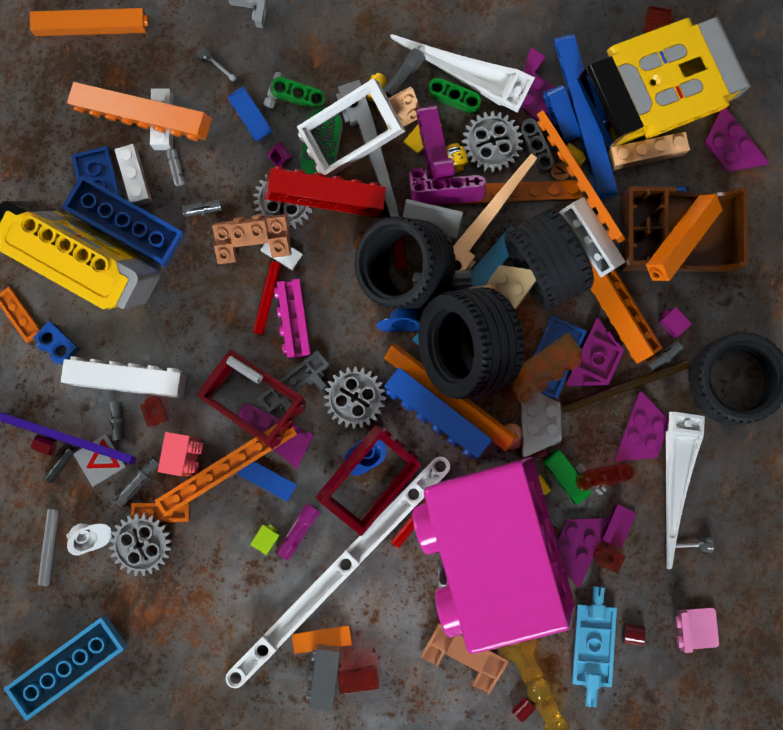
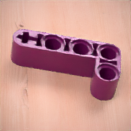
M430 105L416 108V116L430 179L453 176L455 173L452 159L447 156L437 106Z
M414 168L409 173L411 200L439 205L481 201L486 196V180L480 175L427 179L426 170L423 168Z

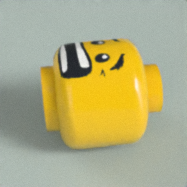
M459 143L446 146L447 156L453 161L455 173L463 171V167L469 163L465 148L460 146Z

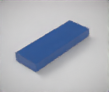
M255 461L237 473L239 476L287 502L297 484Z

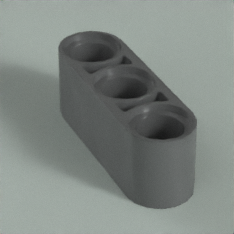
M526 119L520 129V133H522L521 138L529 156L532 154L537 157V161L534 163L536 171L540 174H547L554 164L553 156L538 123L534 119ZM530 126L534 129V132L528 133L524 128ZM538 143L542 149L535 150L532 144ZM546 160L549 166L542 167L540 161Z

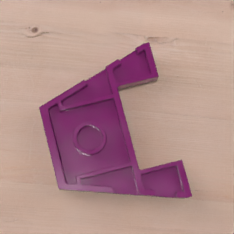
M531 48L523 72L535 77L520 109L537 121L540 120L537 114L543 110L550 119L543 99V93L555 87L535 73L545 60V56Z

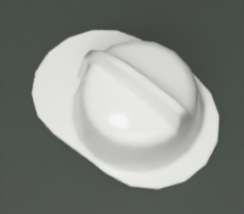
M102 523L93 525L77 524L66 534L68 539L67 549L72 555H81L105 546L112 537L111 528Z

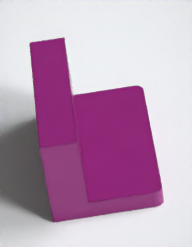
M614 504L601 540L622 548L636 513L619 504Z

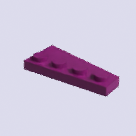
M245 402L238 414L239 417L261 432H265L280 421V418ZM293 425L297 435L275 448L274 451L298 469L314 434Z

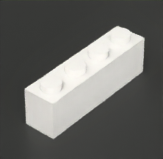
M585 197L576 200L559 212L576 233L590 262L600 277L605 276L626 262Z

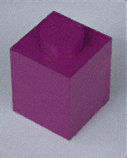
M677 307L672 310L668 308L660 315L662 319L658 322L673 339L681 335L692 324Z

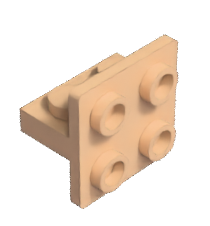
M412 87L388 98L403 127L417 120L416 108L420 107ZM375 105V106H376V109H377V111H378V113H379V114L381 115V117L383 118V116H382L381 112L379 111L377 105Z

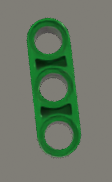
M284 77L275 78L270 86V92L274 97L311 110L321 107L325 101V95L321 90ZM275 84H281L284 87V91H277ZM293 90H299L302 93V97H295ZM311 96H317L320 103H313Z
M434 78L429 83V95L434 100L469 114H474L479 110L481 98L476 92L441 78ZM434 86H440L442 90L440 92H435L432 88ZM457 93L459 98L452 99L450 94ZM474 100L477 105L470 106L467 101Z
M559 449L542 460L575 505H578L592 494Z

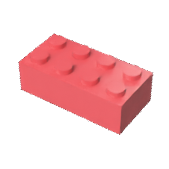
M165 432L158 472L177 476H194L195 473H198L200 462H197L198 455L202 454L204 443H201L202 439Z

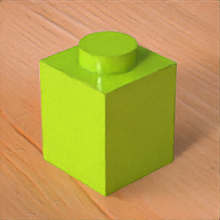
M270 523L268 526L262 525L250 545L268 555L281 535L278 533L279 529Z

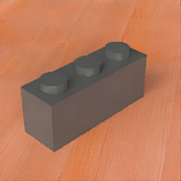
M318 644L317 649L312 651L311 662H315L314 669H310L309 681H312V687L308 688L306 700H310V708L333 710L341 647Z

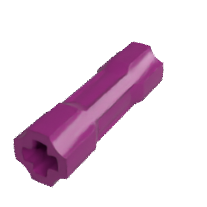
M307 503L275 553L289 561L321 512Z

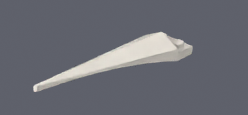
M393 34L390 35L391 39L409 50H412V48L419 49L424 53L425 60L498 105H503L517 113L535 77L518 69L468 58Z
M669 412L668 431H666L667 569H671L673 565L683 506L704 436L705 416Z

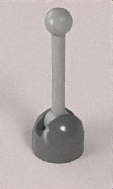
M204 45L198 51L197 58L203 62L211 61L229 77L230 81L236 80L235 74L228 72L212 58L213 53L208 46Z
M713 537L702 538L699 543L676 544L675 548L699 547L703 552L713 553Z

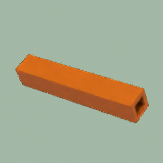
M143 8L30 11V31L34 36L146 33V26H149V16L145 14Z
M717 194L699 195L647 262L646 267L652 281H670L722 212Z

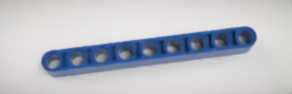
M573 33L554 38L555 49L566 89L580 129V139L585 157H587L586 161L594 190L600 200L616 196L618 194L597 114L585 90L589 88V85L584 78L586 74L576 38Z

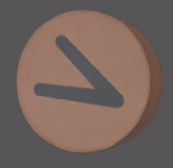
M563 162L554 164L550 171L552 179L554 181L566 180L570 174L566 169L568 165Z

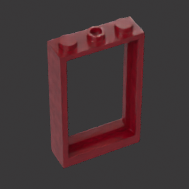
M229 349L196 393V396L203 403L272 450L281 443L282 436L286 430L292 428L294 419L305 410V404L307 403L301 395L231 349ZM230 356L235 357L263 375V382L293 401L269 436L213 399V396L234 369L226 363Z
M376 425L315 496L324 507L361 537L422 465L417 461L418 456L411 450L406 452L403 449L405 445L397 438L394 441L390 438L392 434L386 428L380 429ZM380 439L405 460L407 464L363 517L359 519L334 499L332 494Z

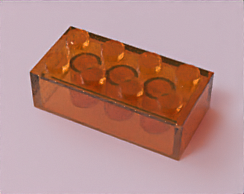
M568 332L523 363L518 377L507 388L518 404L521 402L527 403L533 398L532 395L537 391L543 392L549 387L548 384L553 380L559 381L565 376L564 373L569 369L573 371L581 365V348Z

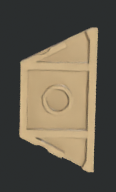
M499 265L486 285L495 284L496 291L504 295L516 310L536 282V279L529 269Z

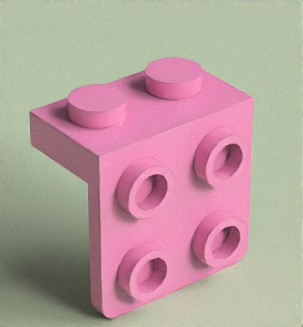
M714 608L676 610L677 646L681 651L690 653L693 652V649L719 646L717 617Z

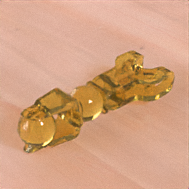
M537 639L520 642L518 645L498 648L502 657L515 662L527 687L529 699L534 702L536 709L545 721L544 730H569L568 722L564 717L560 716L556 701L551 695V685L548 681L544 680V676L533 653Z

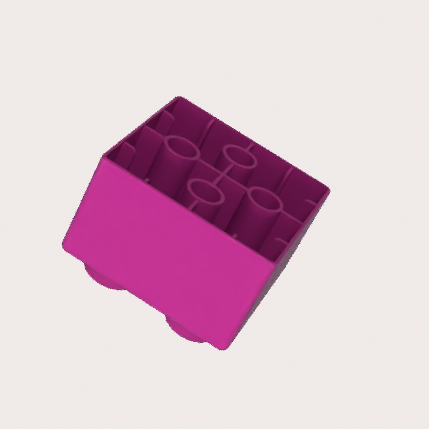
M533 457L451 478L424 489L426 504L415 506L412 510V517L416 536L423 553L430 555L440 552L447 582L446 586L436 589L435 601L439 620L447 637L452 638L463 635L467 651L470 654H476L569 630L575 603Z

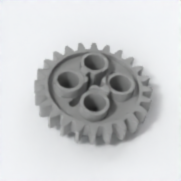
M494 111L491 112L490 116L484 112L483 118L477 115V122L471 119V126L466 125L465 129L467 132L463 133V137L466 139L462 140V144L467 145L464 147L466 152H468L466 156L468 159L472 158L471 165L477 163V170L482 166L483 172L490 168L491 173H493L494 169L497 168L500 173L502 166L507 170L509 168L508 163L514 165L515 161L513 158L519 159L520 155L517 152H522L523 148L518 145H522L523 140L518 138L522 137V133H517L519 126L513 127L515 120L507 121L508 115L503 119L501 118V112H499L498 116L494 115ZM501 128L504 133L496 134L494 129ZM482 132L486 137L478 139L476 134ZM490 139H492L493 142H496L495 145L489 143ZM505 145L509 151L501 152L499 147ZM487 150L491 155L483 157L481 151Z
M260 180L262 187L256 186L255 188L259 193L253 194L254 198L258 199L253 202L255 206H259L255 209L256 213L262 212L263 217L280 215L282 202L264 200L266 181ZM284 203V214H288L289 224L294 229H296L297 222L303 225L302 219H309L306 213H313L312 209L308 206ZM277 204L278 209L276 211H269L270 205ZM294 206L297 208L295 214L287 213L289 207Z
M347 367L345 374L340 370V377L333 375L335 381H328L331 388H325L329 395H325L324 398L328 399L329 402L324 405L331 407L327 413H334L332 420L339 418V425L344 421L345 428H348L349 424H352L353 429L356 428V424L363 428L364 422L370 426V419L372 418L376 421L375 414H382L378 410L379 407L385 408V405L381 403V401L386 400V397L381 396L385 389H379L382 382H375L378 376L371 378L372 371L364 374V368L358 372L357 367H354L353 372H351ZM349 380L357 382L355 389L349 390L346 387ZM343 388L352 395L358 393V398L368 403L370 407L367 408L358 401L352 403L351 397L342 393L340 389ZM365 390L373 391V398L370 400L364 399L363 392ZM340 396L346 397V405L338 406L336 403L337 398ZM361 406L364 410L363 414L355 416L353 414L354 407Z
M139 512L134 517L130 514L127 516L128 521L125 518L121 519V524L117 523L115 525L117 530L111 531V534L115 536L109 539L110 542L114 543L109 549L115 551L111 557L117 556L118 559L115 561V564L121 562L120 569L122 570L127 567V574L134 570L135 576L140 571L145 576L147 570L150 574H153L154 568L156 570L161 569L160 564L165 565L167 563L164 558L171 556L167 552L173 549L172 546L168 545L173 539L167 538L171 531L165 532L164 529L167 524L161 526V518L154 521V514L150 518H148L146 512L142 517ZM143 527H147L150 530V536L143 534ZM125 534L132 537V543L125 541ZM138 542H140V543L143 542V543H144V546H143V547H142V546H138L137 543H138ZM150 545H154L157 548V554L151 553ZM132 552L139 555V561H135L132 558Z

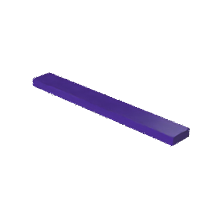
M0 412L1 422L135 465L137 458L132 455Z

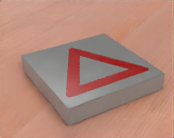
M108 434L92 442L117 451ZM83 448L73 454L92 487L127 467L125 462Z

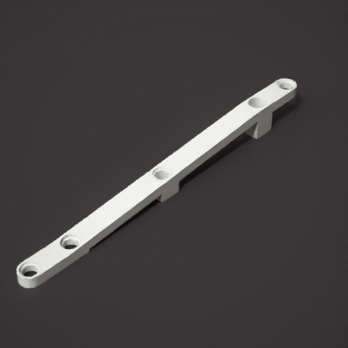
M445 457L435 458L378 516L363 536H359L226 674L228 686L231 688L241 687L424 498V489L439 483L450 470V462ZM442 461L445 463L446 468L443 472H438L435 469L436 462ZM410 489L418 490L419 497L416 500L409 498L408 492ZM343 559H349L351 561L350 569L343 570L340 567V562ZM258 646H267L268 654L260 655L257 650ZM238 672L241 675L239 683H233L230 680L232 673Z

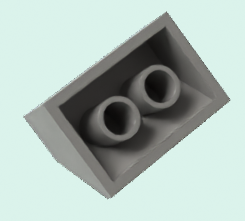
M406 199L403 217L425 220L436 224L443 230V233L447 234L448 239L452 243V241L456 242L463 212Z

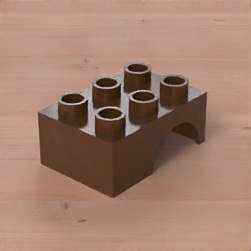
M629 186L621 195V233L625 237V240L621 242V255L626 261L621 265V271H648L646 267L647 262L698 196L717 194L722 212L677 272H737L748 266L747 187H739L735 190L719 193H686L678 191L677 187Z

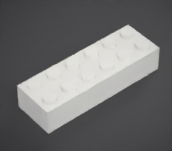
M71 356L70 360L64 359L61 383L72 386L184 399L187 376L175 368H167V371H163L162 368L148 365L147 369H144V366L128 363L127 367L125 364L116 361H109V364H106L102 360L90 359L87 362L86 359Z

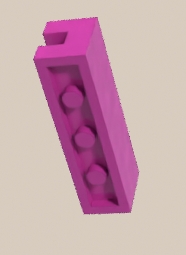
M294 279L291 282H277L274 293L275 298L279 299L280 306H277L278 318H282V325H279L280 335L284 336L285 344H282L283 355H287L288 359L309 357L311 351L300 279Z

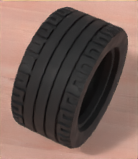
M489 287L464 289L441 293L430 300L425 307L419 323V351L428 377L441 393L453 399H465L502 391L511 386L522 368L525 344L520 319L516 310L504 295ZM467 327L473 340L474 359L468 345Z

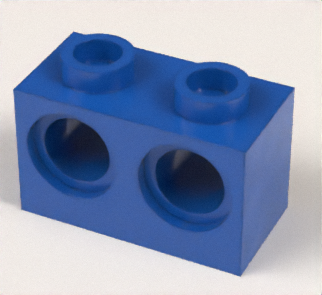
M50 321L33 337L37 341L35 345L43 352L46 350L50 353L49 358L57 365L59 363L63 364L64 359L70 360L71 356L74 357L81 350L58 326ZM51 333L53 339L51 342L46 343L45 338ZM65 346L66 353L65 355L60 356L59 350L61 347Z

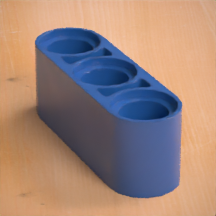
M560 85L545 91L543 99L548 114L564 143L580 137V129L564 86Z
M243 86L227 96L256 142L272 132Z

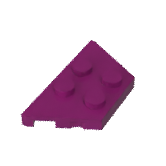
M725 108L719 111L704 144L723 169L728 173L740 169L745 170L751 167L767 165L769 163L728 109Z
M595 319L568 377L566 386L609 385L624 349L615 341L613 335L607 331L600 319Z
M638 392L614 458L616 462L658 457L669 426V420L643 392Z
M608 518L566 519L558 536L557 543L566 574L579 588L608 524Z

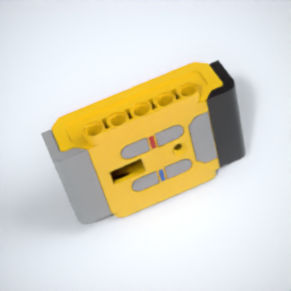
M718 17L694 26L690 18H686L618 43L607 50L608 58L587 66L577 78L608 148L628 143L643 136L649 139L721 111L730 105L729 101L738 98L751 87Z
M3 201L0 203V252L101 309L116 307L127 309L147 303L160 278V271L156 266L139 258L133 251L69 215H63L40 201Z

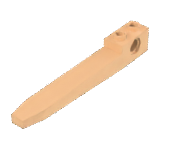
M530 154L453 246L455 261L462 264L460 270H470L476 263L474 261L475 255L470 251L537 161V157Z

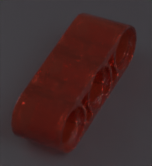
M627 463L593 468L579 474L576 477V485L582 491L620 485L632 479L634 471Z

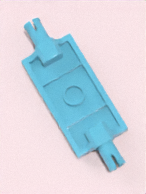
M593 586L592 604H577L572 684L583 685L587 688L585 703L587 707H591V705L598 707V689L600 687H612L617 608L604 605L605 587Z

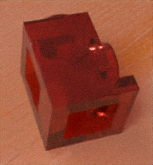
M154 396L145 399V403L140 404L147 427H153L169 421L161 399H156ZM153 408L158 409V413L156 415L152 414Z
M603 545L600 548L597 547L593 556L595 559L594 563L617 574L626 557ZM608 555L612 556L611 562H606Z

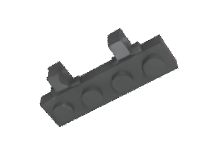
M317 350L279 381L296 393L308 383L309 385L315 383L320 391H323L327 386L321 380L324 377L322 372L330 365ZM272 387L258 397V400L269 413L277 408L288 410L292 404L289 398Z

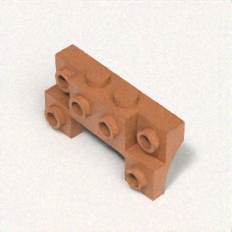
M258 214L250 219L237 217L233 221L219 222L212 225L216 241L214 249L218 264L236 262L238 260L236 247L269 243L272 258L290 256L292 254L288 214L266 217Z
M439 622L420 655L421 658L438 667L442 657L446 654L476 670L478 673L472 685L487 692L489 695L509 662L508 659L491 650L470 654L466 649L463 635L452 638L447 637Z

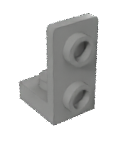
M228 0L230 5L253 8L252 20H254L257 28H264L267 11L265 0Z

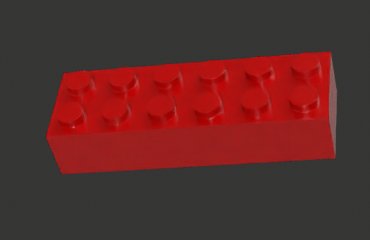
M276 166L271 168L267 175L264 200L377 217L384 209L386 187L376 182L365 184L358 179L347 181L343 180V177L340 176L329 178L324 177V174L313 173L311 175L305 174L303 170L287 171L284 167Z

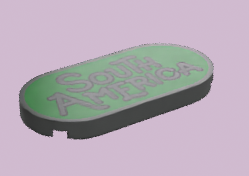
M321 106L319 108L313 109L308 114L306 120L310 119L314 115L326 109L328 106ZM339 113L311 130L329 166L337 162L343 131V121ZM302 142L299 155L300 169L305 171V174L313 175V173H318L315 167L317 165L315 160L310 158L307 153L308 147L306 143Z

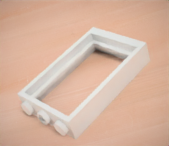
M374 78L297 126L300 140L306 143L308 155L317 164L315 166L317 172L329 178L406 131L380 82ZM371 94L389 130L329 166L311 130L366 95Z

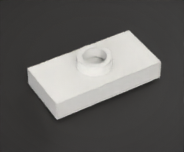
M265 243L260 251L272 258L269 243ZM291 247L292 254L290 256L274 257L273 259L293 271L303 254Z

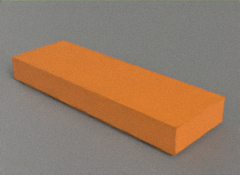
M9 286L0 292V307L28 344L34 340L33 337L41 328L14 290Z
M190 502L166 517L163 516L156 503H131V515L133 517L137 512H139L141 517L146 512L148 518L153 514L155 515L154 521L161 518V522H190Z
M350 625L291 634L294 654L316 650L318 644L337 647L352 645Z

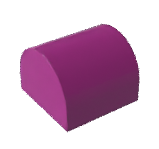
M282 142L275 144L267 154L273 164L280 167H285L293 159V156Z

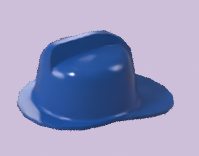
M396 308L391 312L388 319L379 321L376 327L385 332L419 331L418 311L412 308Z
M379 439L350 474L362 475L382 463L387 453L386 445ZM360 440L355 446L351 447L346 452L343 463L356 449V447L361 443L362 440Z

